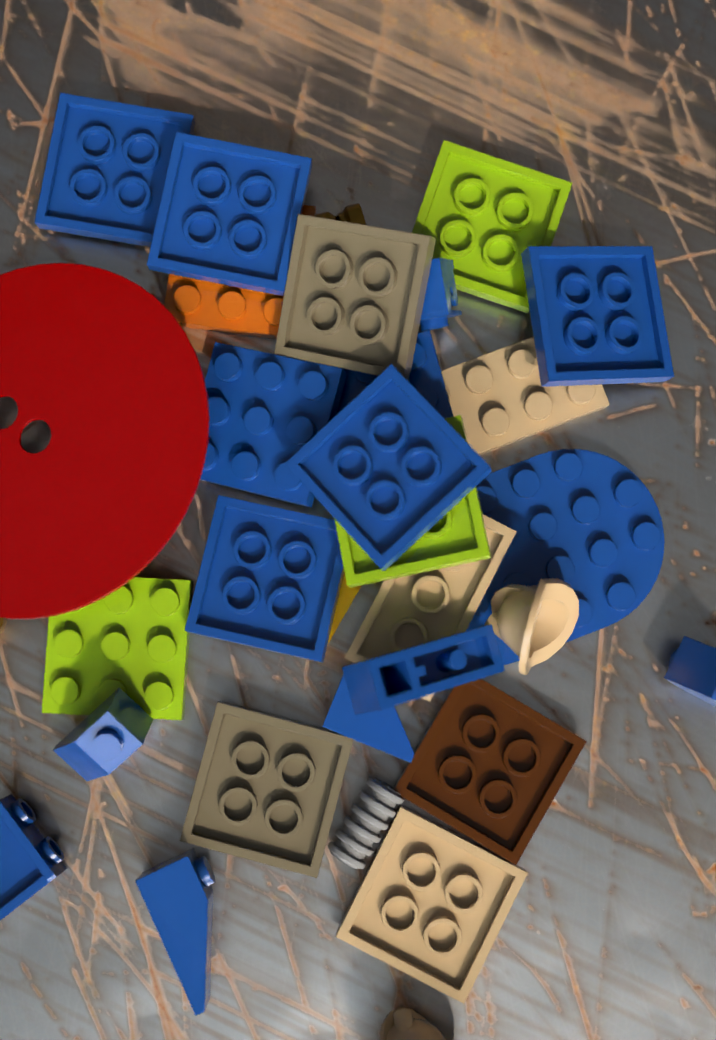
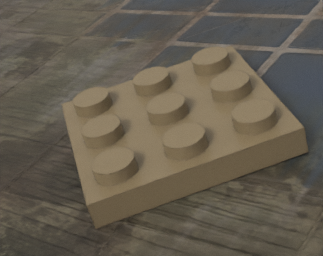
M298 214L274 354L377 376L392 364L409 381L436 238Z
M218 701L180 841L317 878L354 739L326 729Z

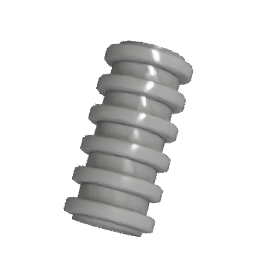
M369 777L366 783L369 787L366 791L361 790L358 794L361 800L358 804H352L351 809L353 813L351 817L345 816L343 822L346 824L345 827L337 829L335 833L338 837L336 842L330 841L328 844V849L333 856L354 869L365 868L366 862L364 858L366 855L372 856L374 850L371 848L373 843H379L382 839L379 835L380 831L388 829L389 824L386 821L389 816L392 818L396 816L395 806L397 804L402 805L405 801L400 796L401 794L393 790V787L376 777Z

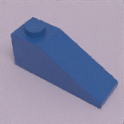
M492 624L342 667L355 714L383 710L505 671Z
M192 848L144 871L135 882L191 1007L197 1016L205 1012L210 999L213 889L211 884L215 883L216 880L205 856L198 858L195 849Z

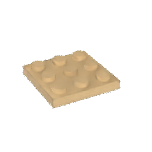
M399 805L397 814L393 818L336 932V937L464 1004L528 872L524 868L514 865L497 854Z

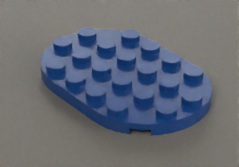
M560 449L536 455L492 472L477 485L482 514L517 532L466 631L485 626L486 620L492 614L491 600L495 592L510 584L525 585L527 587L538 586L540 579L558 578L571 585L579 600V617L573 633L565 643L620 621L635 610L653 588L664 556L665 541L662 518L647 487L630 469L620 462L593 451ZM495 635L503 665L518 662L520 657L503 640Z

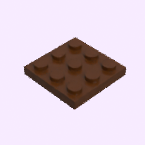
M478 679L451 688L414 751L412 762L407 763L393 790L401 794V797L516 865L587 741L483 679Z

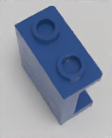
M12 794L0 799V921L67 869L62 862L64 854L59 845L51 837H43L34 824L36 816L33 810L23 799L19 798L16 800Z

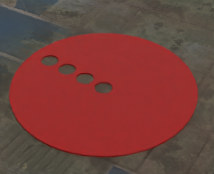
M72 263L38 264L0 274V398L11 397L18 406V414L13 424L5 429H0V618L38 619L81 609L103 599L138 575L160 553L186 515L203 472L209 439V403L204 374L195 349L173 314L140 285L108 270ZM32 421H45L51 429V440L48 446L41 452L28 453L21 444V434L24 428Z

